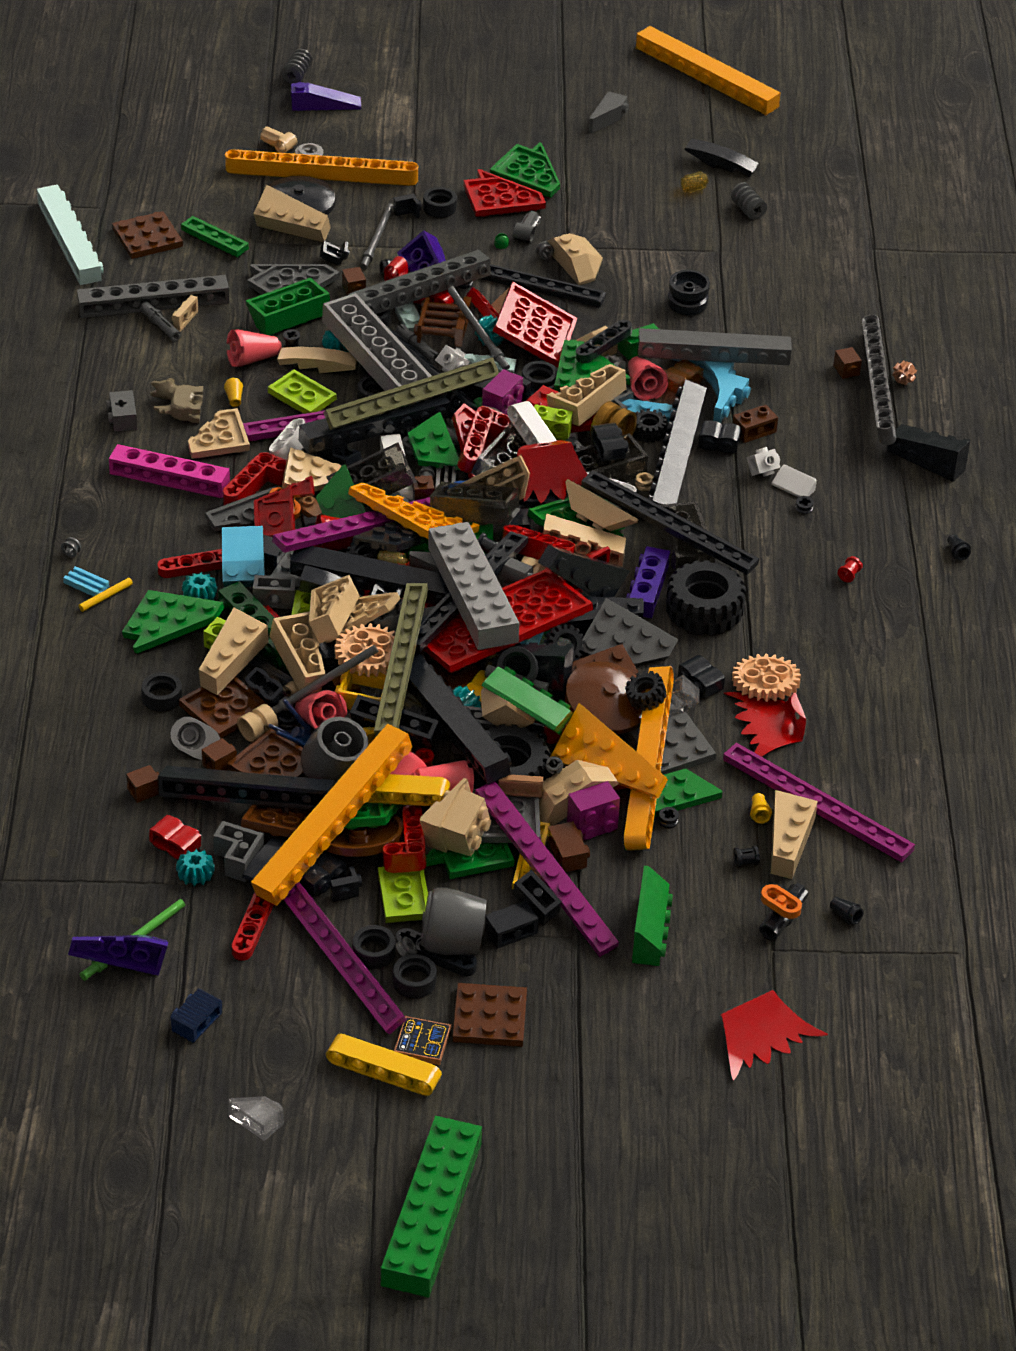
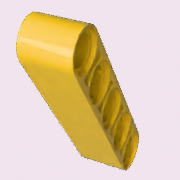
M389 774L384 783L371 795L368 803L432 806L436 801L440 802L444 798L445 791H449L450 782L442 777Z
M338 1034L326 1052V1058L334 1065L425 1096L432 1094L442 1075L440 1069L433 1064L345 1034Z

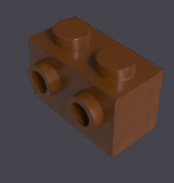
M765 404L733 415L732 424L742 427L740 440L746 443L776 433L778 416Z
M574 821L549 826L547 842L555 860L565 872L587 868L590 850L588 845H584L582 832L580 829L577 830Z

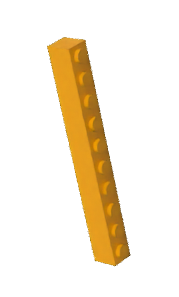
M651 26L637 33L636 48L765 115L779 107L780 92Z
M387 724L251 881L257 896L276 906L282 899L287 897L289 891L302 879L305 872L315 864L322 852L328 849L330 843L343 831L346 824L356 816L363 804L369 801L375 790L397 768L399 762L410 753L412 744L408 733L390 724Z

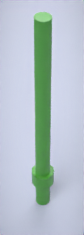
M179 899L132 935L149 934L185 907L184 901ZM92 961V964L80 973V977L85 981L96 972L100 973L108 967V964Z

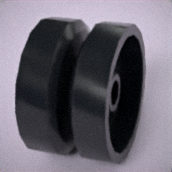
M695 270L675 272L669 280L667 301L669 307L673 311L685 315H695L703 312L708 306L709 278Z

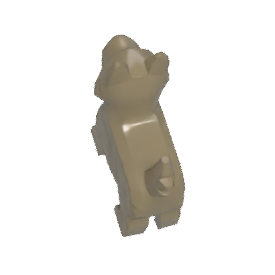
M173 378L151 382V385L156 388L155 391L150 393L151 396L171 400L170 405L154 406L157 412L169 414L180 421L200 423L203 395L199 394H203V386L176 385Z

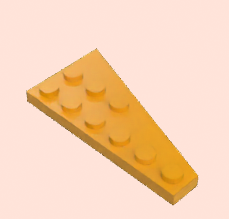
M363 482L349 487L348 494L354 497L356 501L365 503L372 510L381 512L388 519L397 521L404 528L411 529L419 536L427 539L430 528L463 523V518L457 516L455 518L446 517L443 511L415 501L413 504L403 501L404 497L385 495V490ZM473 522L470 526L473 532L477 533L480 525Z
M578 703L550 756L560 758L563 766H568L576 760L606 766L618 781V785L655 798L660 797L668 781L659 770L580 703Z

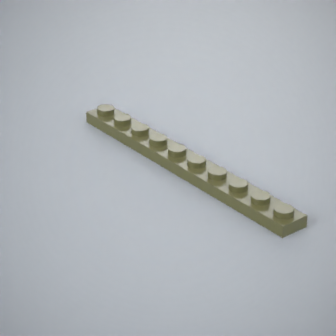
M492 357L327 409L323 413L330 430L493 379L499 374V370Z
M406 583L375 723V737L387 724L399 729L428 593L427 583Z

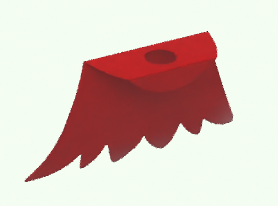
M564 440L524 445L518 450L517 456H522L530 472L525 498H523L524 502L534 490L539 502L543 503L550 489L557 497L564 500L567 489L566 480L568 479L581 486V480L588 475L574 450L572 442Z
M724 692L726 695L743 701L737 702L735 705L748 709L737 714L735 718L751 722L742 730L741 734H757L750 742V744L759 743L754 753L763 757L778 747L803 741L806 717L796 692L787 701L778 699L774 701L772 698H769L768 702L764 698L757 701L755 696L750 699L749 694L742 695V692ZM795 711L800 715L798 720L796 719Z
M774 990L720 1015L724 1024L730 1071L733 1080L737 1077L743 1060L751 1068L753 1053L763 1062L769 1064L771 1060V1047L783 1053H791L786 1038L794 1042L803 1043L798 1034L806 1036L828 1035L797 1016L778 997Z

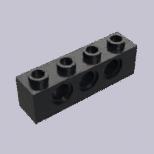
M358 694L350 711L351 720L358 723L362 728L375 727L380 701ZM404 709L402 710L399 729L409 734L411 744L433 750L440 734L439 721Z

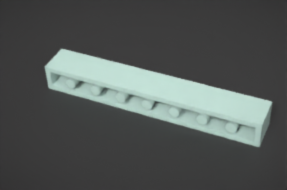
M58 185L38 188V205L79 284L84 285L102 281L101 273L104 272L102 262H98L97 253L93 252L91 242L87 241L86 232L82 231L81 223L77 221L75 211H71L70 202L66 201L64 191H61Z

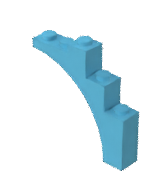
M672 359L697 371L712 386L717 397L713 421L721 423L724 418L728 417L731 407H734L736 403L742 404L743 400L749 397L751 387H748L749 379L736 375L734 362Z

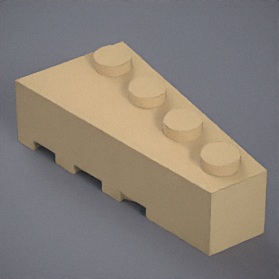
M612 364L590 373L589 378L576 380L575 385L570 387L566 385L561 387L560 392L556 394L553 392L547 394V405L552 408L573 411L572 424L580 426L597 413L603 404L612 401L626 390L625 369Z
M546 514L543 534L573 542L575 544L574 553L582 555L608 546L610 548L609 563L623 567L626 545L625 537Z
M350 575L311 590L309 623L319 644L331 642L340 635L359 598V593Z
M233 608L199 668L200 686L218 695L269 642L268 625Z
M310 612L273 618L270 638L299 690L325 675L322 656L319 652V642L309 623ZM322 687L317 689L313 693L322 691Z
M775 790L771 874L789 879L793 878L816 818L818 801Z

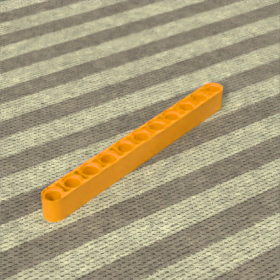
M228 150L225 153L226 171L232 174L276 177L310 176L320 180L408 186L418 183V164L409 161L247 150Z
M672 666L649 668V672L653 671L654 674L657 672L662 677L667 693L666 698H663L664 702H658L659 706L657 708L652 706V710H649L647 707L645 711H642L636 751L660 772L674 682ZM632 789L630 791L624 831V846L627 851L646 850L650 848L657 798Z

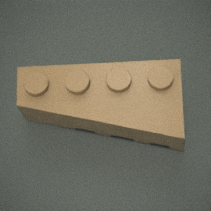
M266 185L254 212L255 221L259 227L320 242L326 240L331 228L327 215Z

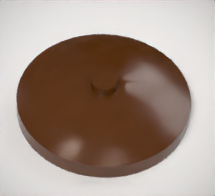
M600 661L586 663L572 672L564 690L565 703L571 706L569 710L574 713L578 703H580L616 735L631 732L641 724V708L637 710L631 706L625 690L626 682L631 681L630 677L632 676L637 677L635 674L620 665Z
M394 814L386 825H381L377 828H369L368 826L358 827L353 830L344 828L325 851L353 857L383 853L385 845L402 841L404 836L403 822Z

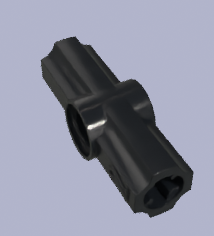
M799 883L791 884L787 889L802 904L808 897V891L804 888V885ZM772 910L760 925L759 932L770 941L777 939L783 929L792 924L793 919L785 918Z

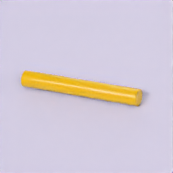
M127 578L78 605L80 611L84 612L133 585V581L131 578Z

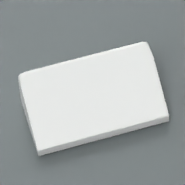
M784 464L772 481V485L796 497H809L816 489V479Z

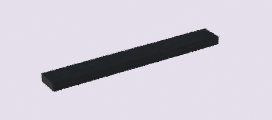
M490 264L491 275L480 278L508 286L515 282L529 291L596 307H601L606 298L605 291Z

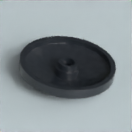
M289 176L278 179L269 185L325 215H329L334 209V190L329 184L320 179L310 176Z

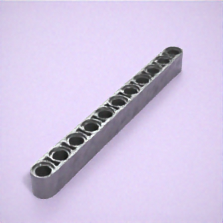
M868 315L862 319L876 426L879 442L883 445H889L896 441V432L878 316Z

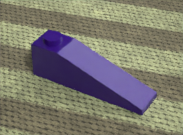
M291 83L292 111L361 109V97L310 83Z
M424 230L397 252L398 256L403 257L407 261L410 272L446 261L437 237Z
M147 935L72 937L68 955L159 975L168 947V941Z

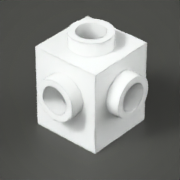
M447 345L444 346L435 361L443 366L441 369L443 372L454 370L470 363L465 358L466 354L458 348L453 349Z
M761 448L756 450L757 454L747 457L752 476L761 473L763 477L774 474V469L780 468V457L775 449Z

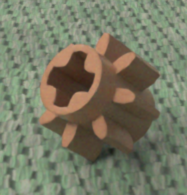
M903 360L900 364L897 363L893 367L895 372L892 376L900 384L907 385L908 382L912 383L916 378L914 374L917 370H915L914 365L910 362Z

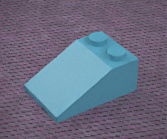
M263 526L222 527V576L224 588L238 581L245 587H253L254 576L265 575Z

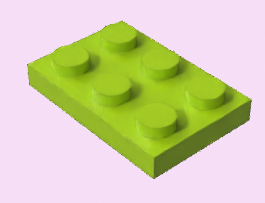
M295 369L268 386L269 394L303 414L321 411L337 400L335 392Z
M378 867V878L386 923L422 920L428 897L424 869L416 872L389 873L385 871L384 867Z

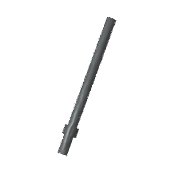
M391 203L387 204L369 247L362 255L360 268L363 270L367 269L369 263L374 258V251L393 210V204Z
M453 286L449 287L447 291L490 350L491 357L499 363L502 369L508 370L510 365L505 360L501 349L495 346Z
M374 644L290 697L285 696L279 700L277 705L272 707V710L276 715L283 710L287 711L288 708L283 703V699H286L293 707V704L378 653V648Z

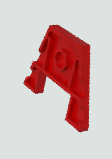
M312 476L306 477L301 482H295L280 491L276 490L254 500L255 526H263V535L273 537L274 534L295 530L294 498L315 496L314 478Z

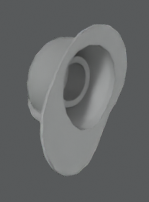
M183 717L177 720L170 732L171 740L179 750L202 760V749L220 739L218 733L212 727L192 717Z

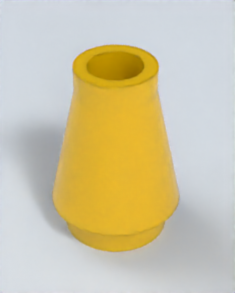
M230 378L225 382L224 389L230 405L238 407L241 405L243 384L238 378Z
M761 793L753 795L750 812L751 818L759 824L768 822L772 816V810L765 800V796Z

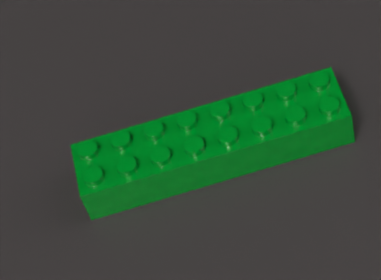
M435 1116L381 1267L382 1287L430 1297L481 1147L482 1126Z

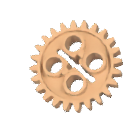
M369 623L368 627H365L363 624L360 625V628L352 626V631L345 629V634L340 633V638L336 639L335 659H338V664L342 665L375 644L379 652L350 669V673L352 674L357 671L358 676L366 673L367 677L371 673L378 677V672L386 675L395 631L388 632V627L380 629V624L373 627L371 623Z
M757 654L756 658L749 656L748 660L742 659L741 663H736V667H733L732 681L733 686H736V690L742 691V695L749 694L750 699L755 696L757 701L764 698L768 702L769 698H772L774 701L777 700V697L784 700L785 695L791 697L792 693L797 692V688H800L801 674L800 669H796V664H791V660L784 661V657L777 659L776 655L768 657V654H765L764 657H761Z

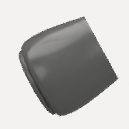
M332 717L322 722L311 734L302 749L300 764L304 775L307 778L335 780L336 784L368 747V737L365 730L355 721L344 717Z
M437 887L433 891H429L426 909L423 911L421 946L427 952L438 955L479 954L487 900L451 888Z

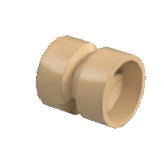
M267 704L258 706L252 712L246 713L237 720L239 731L249 742L257 740L270 730L269 724L278 727L277 716Z

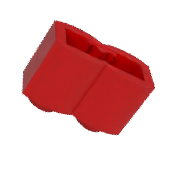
M166 815L149 830V841L157 848L167 851L177 860H179L180 854L186 855L187 850L194 852L201 847L199 831L190 826L183 825L180 819L170 815Z

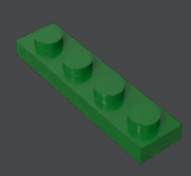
M194 216L181 224L182 231L233 256L238 257L249 249L248 242Z

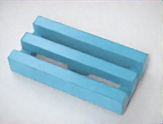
M76 566L73 568V572L70 571L68 576L65 575L63 577L65 584L91 596H96L109 587L108 580Z

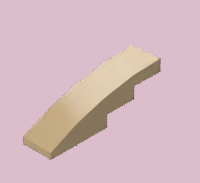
M320 347L281 348L277 359L279 365L298 363L299 369L318 367L319 373L356 370L358 361L351 353Z

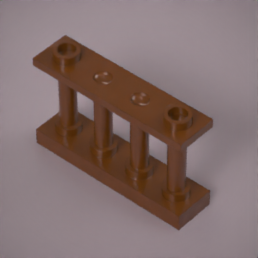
M430 296L426 297L425 300L422 299L420 319L418 324L414 326V335H417V343H421L423 334L452 337V339H455L454 346L462 347L469 321L458 305L430 302ZM464 296L463 301L471 310V297Z

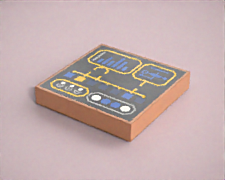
M405 1016L407 1020L402 1025L394 1051L427 1063L440 1065L450 1035L451 1025Z

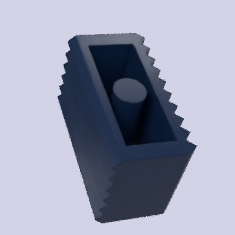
M200 988L194 994H189L180 1009L176 1008L171 1014L170 1020L173 1033L176 1032L177 1035L179 1034L181 1037L183 1036L188 1041L191 1040L194 1043L222 1014V1000Z

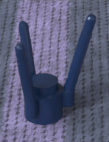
M283 699V703L302 727H295L291 733L272 724H269L268 727L275 730L277 735L295 742L303 748L312 734L310 732L311 726L305 723L286 699Z

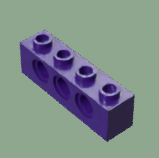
M647 546L644 554H640L638 564L640 567L635 569V580H632L630 585L631 593H627L626 598L644 599L643 617H653L669 568V550Z

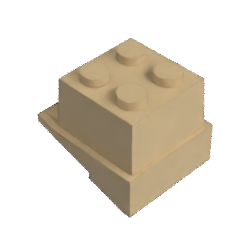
M463 778L451 791L446 790L444 798L440 802L436 801L421 816L420 823L427 846L445 853L450 850L472 856L474 850L480 847L484 831L487 832L490 828L491 819L485 798L471 793L468 779Z

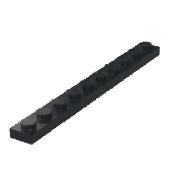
M594 470L581 480V487L745 575H748L759 564V558Z
M510 531L486 555L495 576L502 570L503 565L510 558H514L528 544V536ZM450 592L422 619L416 651L421 652L460 613Z

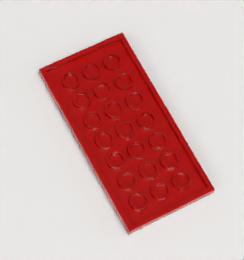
M549 569L542 570L502 588L519 621V642L530 639L537 634L546 632L553 627L564 624L593 610V603ZM459 613L423 650L452 673L485 657L494 655L501 650L512 647L517 643L478 650Z

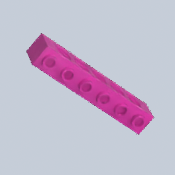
M117 444L109 457L110 474L222 498L223 489L230 482V468Z

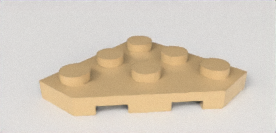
M238 408L218 411L211 422L207 421L199 429V433L188 440V448L192 459L250 450V444Z
M290 448L281 488H287L290 484L301 482L306 477L312 476L314 478V491L322 490L341 468V465L304 453L301 450Z
M393 592L359 597L341 633L345 634V629L352 631V626L357 628L361 624L365 626L379 616L394 610L395 605L401 599L399 594Z

